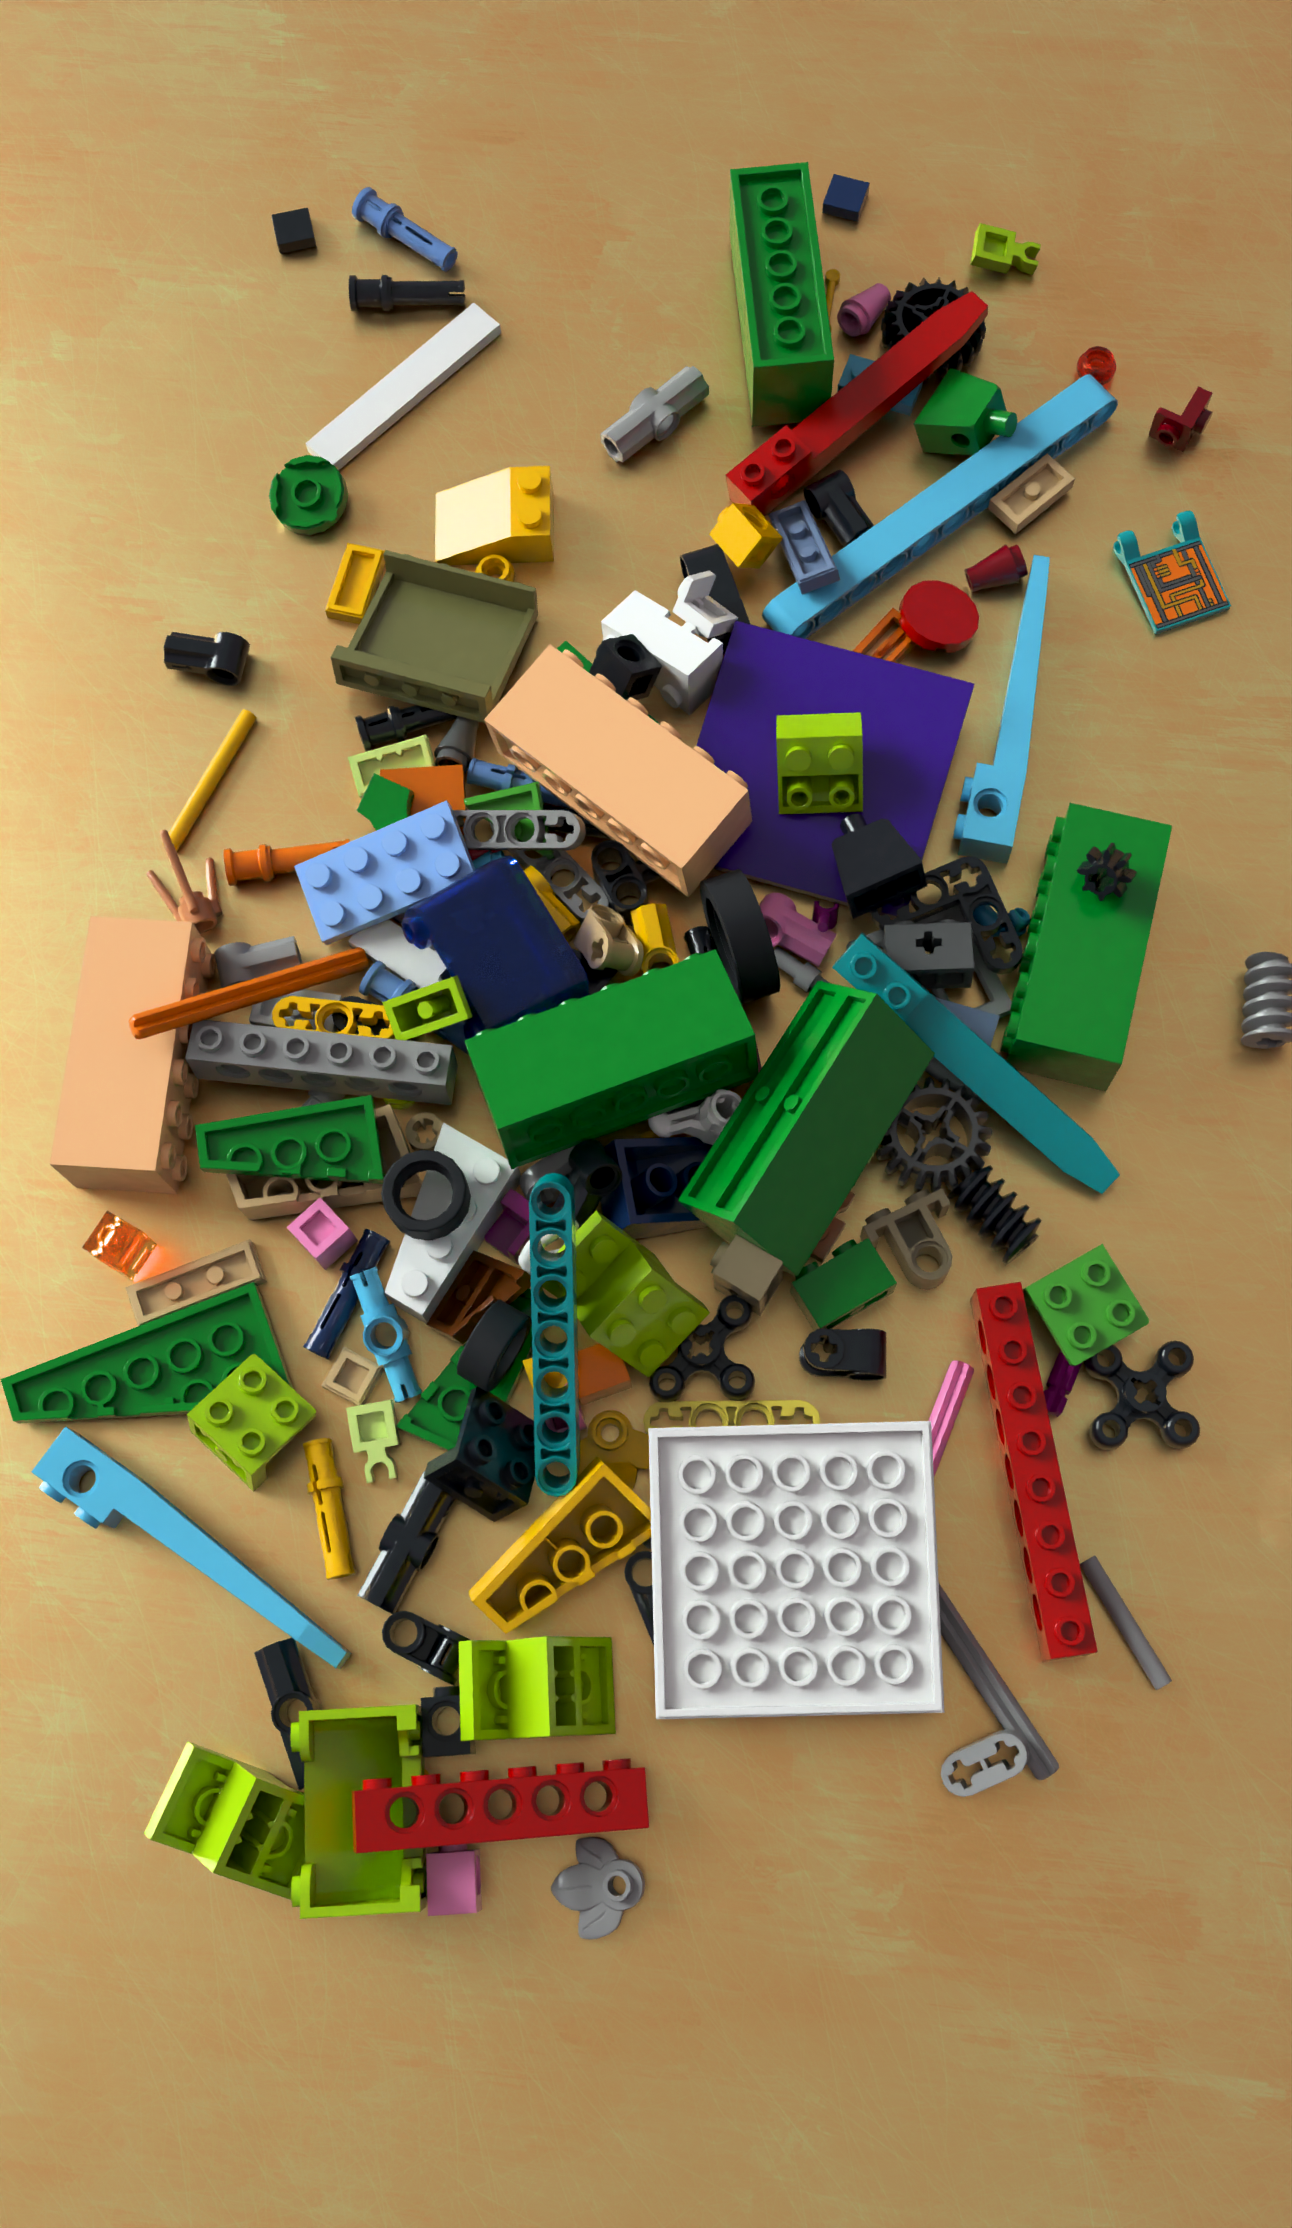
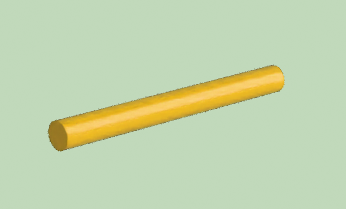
M245 709L242 710L171 828L169 836L176 852L256 721L257 717L252 712Z

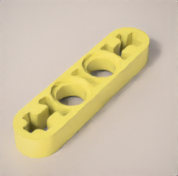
M802 1400L661 1401L654 1403L648 1408L643 1420L645 1433L648 1436V1428H658L651 1426V1421L658 1420L660 1412H668L670 1420H683L681 1411L690 1410L689 1427H696V1419L704 1411H714L719 1414L722 1419V1426H741L743 1415L752 1410L763 1413L767 1419V1425H774L775 1423L772 1410H781L780 1420L793 1419L795 1411H803L805 1419H812V1424H820L819 1412L812 1404Z

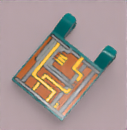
M1184 511L1177 514V521L1172 524L1173 534L1180 542L1179 544L1140 556L1136 536L1133 531L1129 530L1119 533L1117 536L1118 541L1113 545L1114 553L1125 566L1155 635L1227 611L1231 607L1201 541L1196 518L1192 511Z

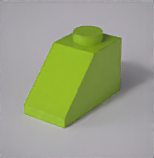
M458 975L382 1002L397 1040H408L473 1017Z

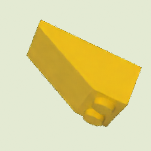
M550 466L509 467L436 493L435 562L447 565L479 564L484 557L492 554L501 555L510 563L553 562L554 510Z

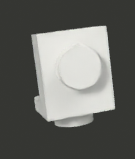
M710 570L689 575L683 580L678 588V599L672 611L685 622L696 626L697 635L708 639L732 632L735 620L737 621L738 619L737 616L709 596L716 575Z

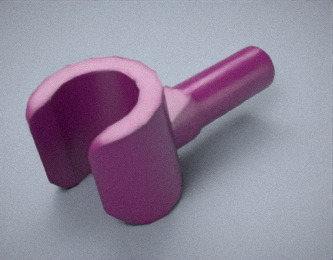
M814 901L812 921L818 924V930L826 932L835 928L839 904L834 903L832 908H823L819 905L820 901Z

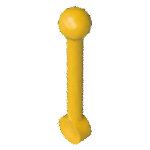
M830 269L825 274L829 321L835 286L840 282V272L836 269Z

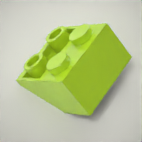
M861 712L777 715L776 742L779 814L863 812Z

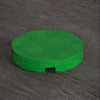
M305 455L294 458L284 465L286 468L280 474L277 473L271 482L269 499L272 511L284 527L296 534L313 535L326 531L338 522L346 509L348 499L346 481L334 465L319 456Z

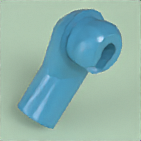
M982 905L975 909L973 917L978 924L989 926L996 922L998 913L991 906ZM1022 908L1010 910L1008 915L1019 937L1026 932L1027 926L1030 924V916ZM1002 928L1000 931L991 936L999 937L1000 932H1006L1005 928Z

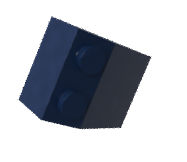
M697 1137L612 1140L605 1148L621 1169L623 1177L621 1184L614 1192L602 1197L600 1203L603 1216L634 1239L708 1227L678 1202V1199L713 1145L704 1143Z

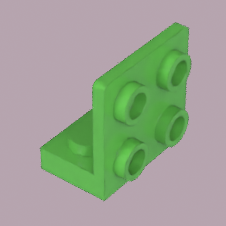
M1103 1244L1023 1289L1026 1309L1032 1306L1036 1308L1071 1366L1082 1363L1149 1323V1318Z

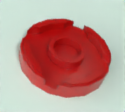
M938 580L919 582L910 587L899 606L901 614L899 621L902 630L913 642L930 651L935 652L936 648L946 649L945 653L959 651L969 644L978 629L979 614L976 605L965 592L949 583Z

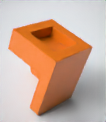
M596 1344L578 1351L579 1399L582 1405L632 1388L631 1379L624 1360L601 1344Z

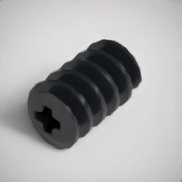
M989 1165L970 1174L949 1193L947 1198L949 1200L959 1196L954 1206V1209L959 1213L971 1209L966 1219L970 1226L984 1222L978 1233L980 1238L985 1239L996 1235L990 1247L993 1252L1008 1248L1002 1261L1007 1265L1039 1237L1036 1231L1042 1220L1039 1217L1029 1222L1023 1220L1030 1207L1027 1204L1016 1209L1011 1207L1017 1193L1013 1191L1001 1196L999 1192L1005 1180L1001 1178L989 1183L987 1179L993 1170V1167Z

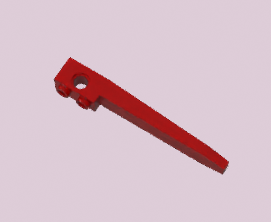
M971 291L938 309L791 430L785 425L725 475L729 499L733 503L754 505L765 517L814 477L963 347L987 317L988 305Z

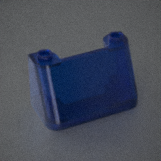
M505 856L488 862L410 907L405 913L402 921V930L407 941L411 944L414 943L419 949H426L433 945L451 977L458 975L473 1016L467 1019L464 1025L466 1040L475 1037L477 1033L483 1030L497 1029L516 1022L524 1015L538 1014L558 1007L568 999H580L588 996L589 981L583 966L520 864L512 856Z

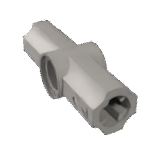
M686 366L657 390L652 387L642 390L632 401L629 412L600 434L601 443L607 450L608 455L616 462H624L653 438L661 441L669 437L677 428L681 416L709 395V386L704 380L703 374L694 366L691 368Z

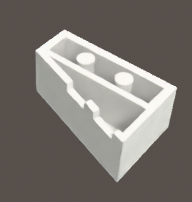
M635 590L601 621L603 640L634 634L662 665L654 686L660 690L661 696L671 707H680L690 716L713 694L723 662V643L715 638L707 643L694 635L697 632L696 626L689 622H686L682 627L668 619L671 616L669 610Z

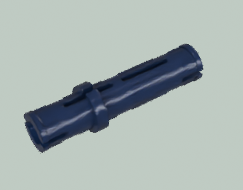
M369 1229L364 1230L349 1262H343L340 1268L342 1275L306 1343H304L303 1347L329 1360L330 1354L359 1300L354 1284L349 1276L376 1267L390 1243L387 1238Z

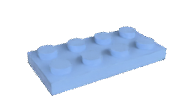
M447 800L294 866L320 939L326 945L479 881L452 806Z

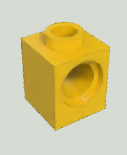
M732 503L719 514L717 518L718 523L709 533L738 568L760 569L783 539L754 505Z

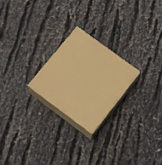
M343 1347L321 1386L357 1406L363 1405L367 1402L384 1368Z

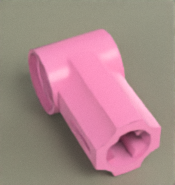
M781 893L766 895L759 906L773 947L780 945L819 967L837 934L830 930L820 932L818 924L799 914L793 901L786 895Z

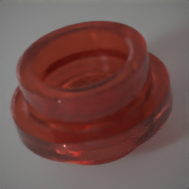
M1101 346L1089 348L1078 360L1077 374L1079 378L1086 374H1091L1101 385L1108 383L1112 380L1116 371V361L1112 352Z

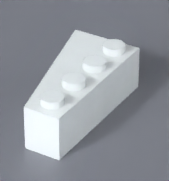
M444 1122L434 1151H439L452 1158L463 1171L471 1194L469 1211L461 1225L445 1237L434 1240L414 1239L404 1234L384 1292L391 1303H394L395 1306L425 1324L433 1315L473 1250H478L484 1241L485 1234L503 1211L500 1203L511 1188L514 1191L517 1189L521 1177L519 1168L511 1169L506 1158ZM426 1171L411 1217L418 1220H429L438 1217L447 1210L452 1201L453 1191L451 1183L444 1175L437 1171Z

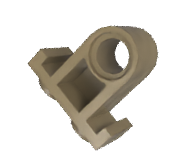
M942 1188L931 1194L928 1189L921 1190L904 1201L906 1206L892 1213L889 1208L875 1212L866 1218L867 1225L862 1227L860 1235L862 1241L869 1238L875 1249L879 1237L884 1235L905 1277L912 1285L919 1289L929 1290L943 1283L952 1265L951 1250L931 1215V1212L934 1211L937 1217L940 1218L946 1215L949 1209L950 1202ZM924 1254L931 1255L938 1261L939 1269L933 1272H926L917 1265L916 1258Z

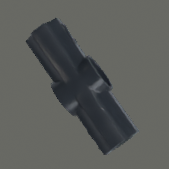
M425 1471L420 1477L402 1513L396 1514L388 1525L379 1545V1551L381 1552L357 1595L391 1614L396 1612L416 1572L422 1571L432 1556L439 1539L438 1531L456 1500L455 1497L424 1479Z
M289 1638L263 1647L254 1652L272 1706V1722L281 1733L298 1788L301 1790L304 1789V1762L301 1761L300 1752H292L291 1723L287 1719V1709L291 1702L296 1699L301 1700L305 1704L307 1711L322 1710L319 1700L313 1694L294 1638Z

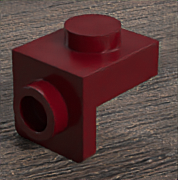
M1198 386L1181 416L1160 407L1154 416L1149 436L1164 446L1173 447L1184 452L1194 433L1202 434L1213 412L1207 408L1213 393Z

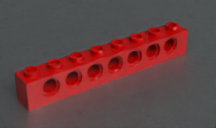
M1021 1282L976 1288L970 1303L1042 1662L1097 1653L1098 1650Z

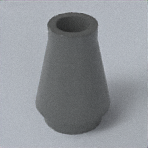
M457 716L454 724L434 751L435 765H463L465 775L472 758H474L479 722Z

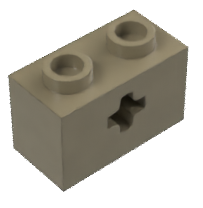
M737 1234L730 1245L722 1242L710 1263L713 1266L711 1273L713 1274L715 1289L726 1296L738 1295L739 1298L749 1303L752 1311L761 1316L783 1280V1262Z

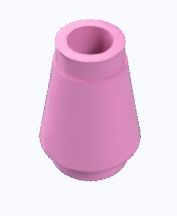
M877 283L845 300L837 314V320L841 329L853 337L867 334L886 308L888 301H891V294L888 288L883 284Z

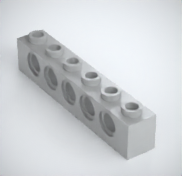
M202 1020L193 1023L185 1057L197 1079L358 1096L372 1095V1097L444 1105L452 1104L458 1068L452 1045Z

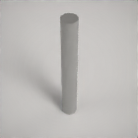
M1093 1556L1081 1563L1080 1567L1154 1688L1158 1690L1172 1681L1097 1557Z

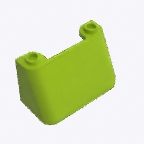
M414 1704L299 1711V1722H292L290 1740L292 1752H300L301 1761L304 1762L305 1864L301 1868V1875L292 1877V1907H300V1919L421 1912L427 1905V1847L356 1854L354 1853L352 1817V1791L363 1790L362 1780L392 1778V1788L412 1786L411 1776L424 1775L425 1757H423L421 1706ZM402 1797L392 1804L390 1818L397 1827H407L415 1819L416 1808L410 1799Z

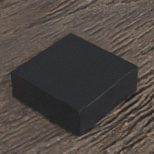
M308 207L271 215L280 254L316 247Z

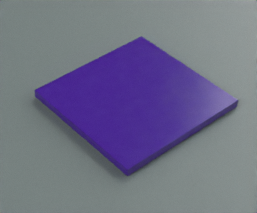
M735 620L696 746L704 749L714 759V765L725 773L729 770L733 771L747 783L752 822L713 869L723 872L740 869L748 879L848 906L831 843L834 839L844 835L840 824L843 819L851 814H861L867 825L881 818L888 819L922 861L972 696L974 683ZM861 712L863 812L779 814L776 742L777 715ZM910 894L905 896V903L895 907L890 903L884 905L883 911L879 915L887 914L889 918H897V910L910 903Z

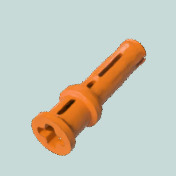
M350 839L272 849L271 846L266 844L259 845V848L255 850L233 852L231 848L224 849V864L229 886H236L238 881L263 878L265 882L272 881V879L276 878V874L296 872L295 865L349 843Z

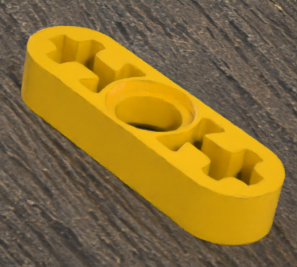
M288 996L278 1001L272 1012V1020L276 1027L329 1032L324 1028L325 1020L329 1015L343 1013L348 1017L347 1025L343 1030L335 1033L395 1039L383 1005ZM293 1010H298L302 1018L314 1019V1011H317L315 1014L316 1029L312 1030L313 1027L309 1020L301 1019L296 1020L294 1026L289 1027L284 1016H292ZM360 1015L359 1018L363 1025L371 1026L376 1025L378 1019H383L389 1028L381 1029L379 1035H374L370 1027L358 1026L359 1034H355L357 1030L356 1016Z

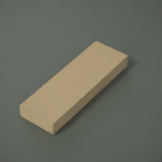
M249 1239L125 1288L137 1325L140 1326L249 1283L255 1282L257 1285H261L267 1281L254 1244Z

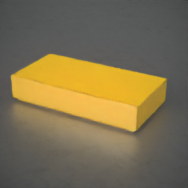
M347 543L325 609L327 618L360 625L377 591L385 567L383 555L385 550Z

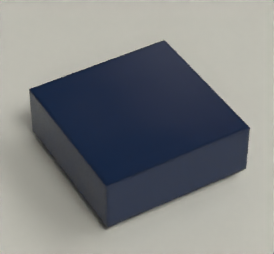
M834 174L823 202L822 213L858 222L869 193L870 183Z

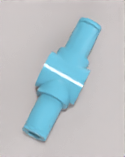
M376 1266L349 1277L354 1284L364 1312L363 1315H360L364 1325L363 1342L368 1351L375 1355L378 1366L383 1365L395 1397L394 1401L398 1403L406 1400L408 1396L412 1398L423 1392L418 1385L408 1355L412 1354L407 1341L409 1336L408 1326L404 1319L398 1316L394 1303L389 1304ZM379 1323H389L395 1328L397 1338L393 1346H383L376 1339L375 1331Z

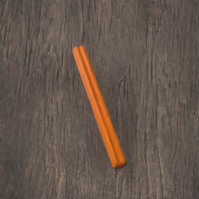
M357 947L134 1014L129 1019V1027L135 1039H144L361 972L369 966V961L364 949Z

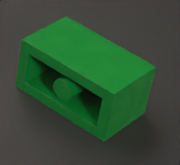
M869 1238L858 1244L854 1239L847 1241L832 1252L833 1259L821 1266L817 1262H812L803 1267L798 1276L794 1275L796 1280L791 1283L790 1293L814 1331L823 1328L833 1329L894 1292L897 1282Z

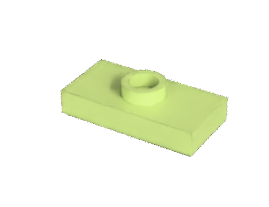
M427 735L348 757L358 796L361 799L373 774L375 773L380 776L381 769L436 766Z

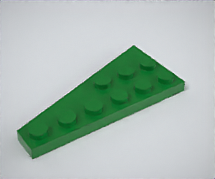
M255 1282L1 1379L12 1419L19 1424L188 1414L252 1354H256L292 1387L263 1299Z

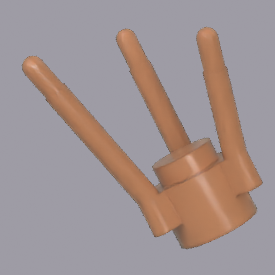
M162 830L160 836L183 893V896L179 899L180 906L176 904L154 871L149 870L147 877L176 921L193 922L200 934L207 932L218 924L217 917L223 914L218 902L214 860L210 857L206 859L208 897H204L200 891L192 892L167 830Z

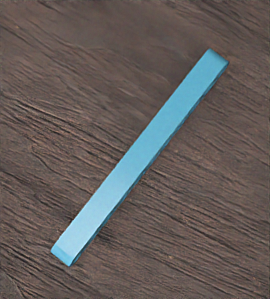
M1091 374L1081 377L1018 422L1016 430L1011 437H997L834 554L832 558L838 569L839 581L803 595L797 582H795L768 603L763 610L762 619L774 631L804 639L808 638L989 506V501L992 497L1048 453L1053 459L1057 458L1101 426L1116 410L1118 400Z

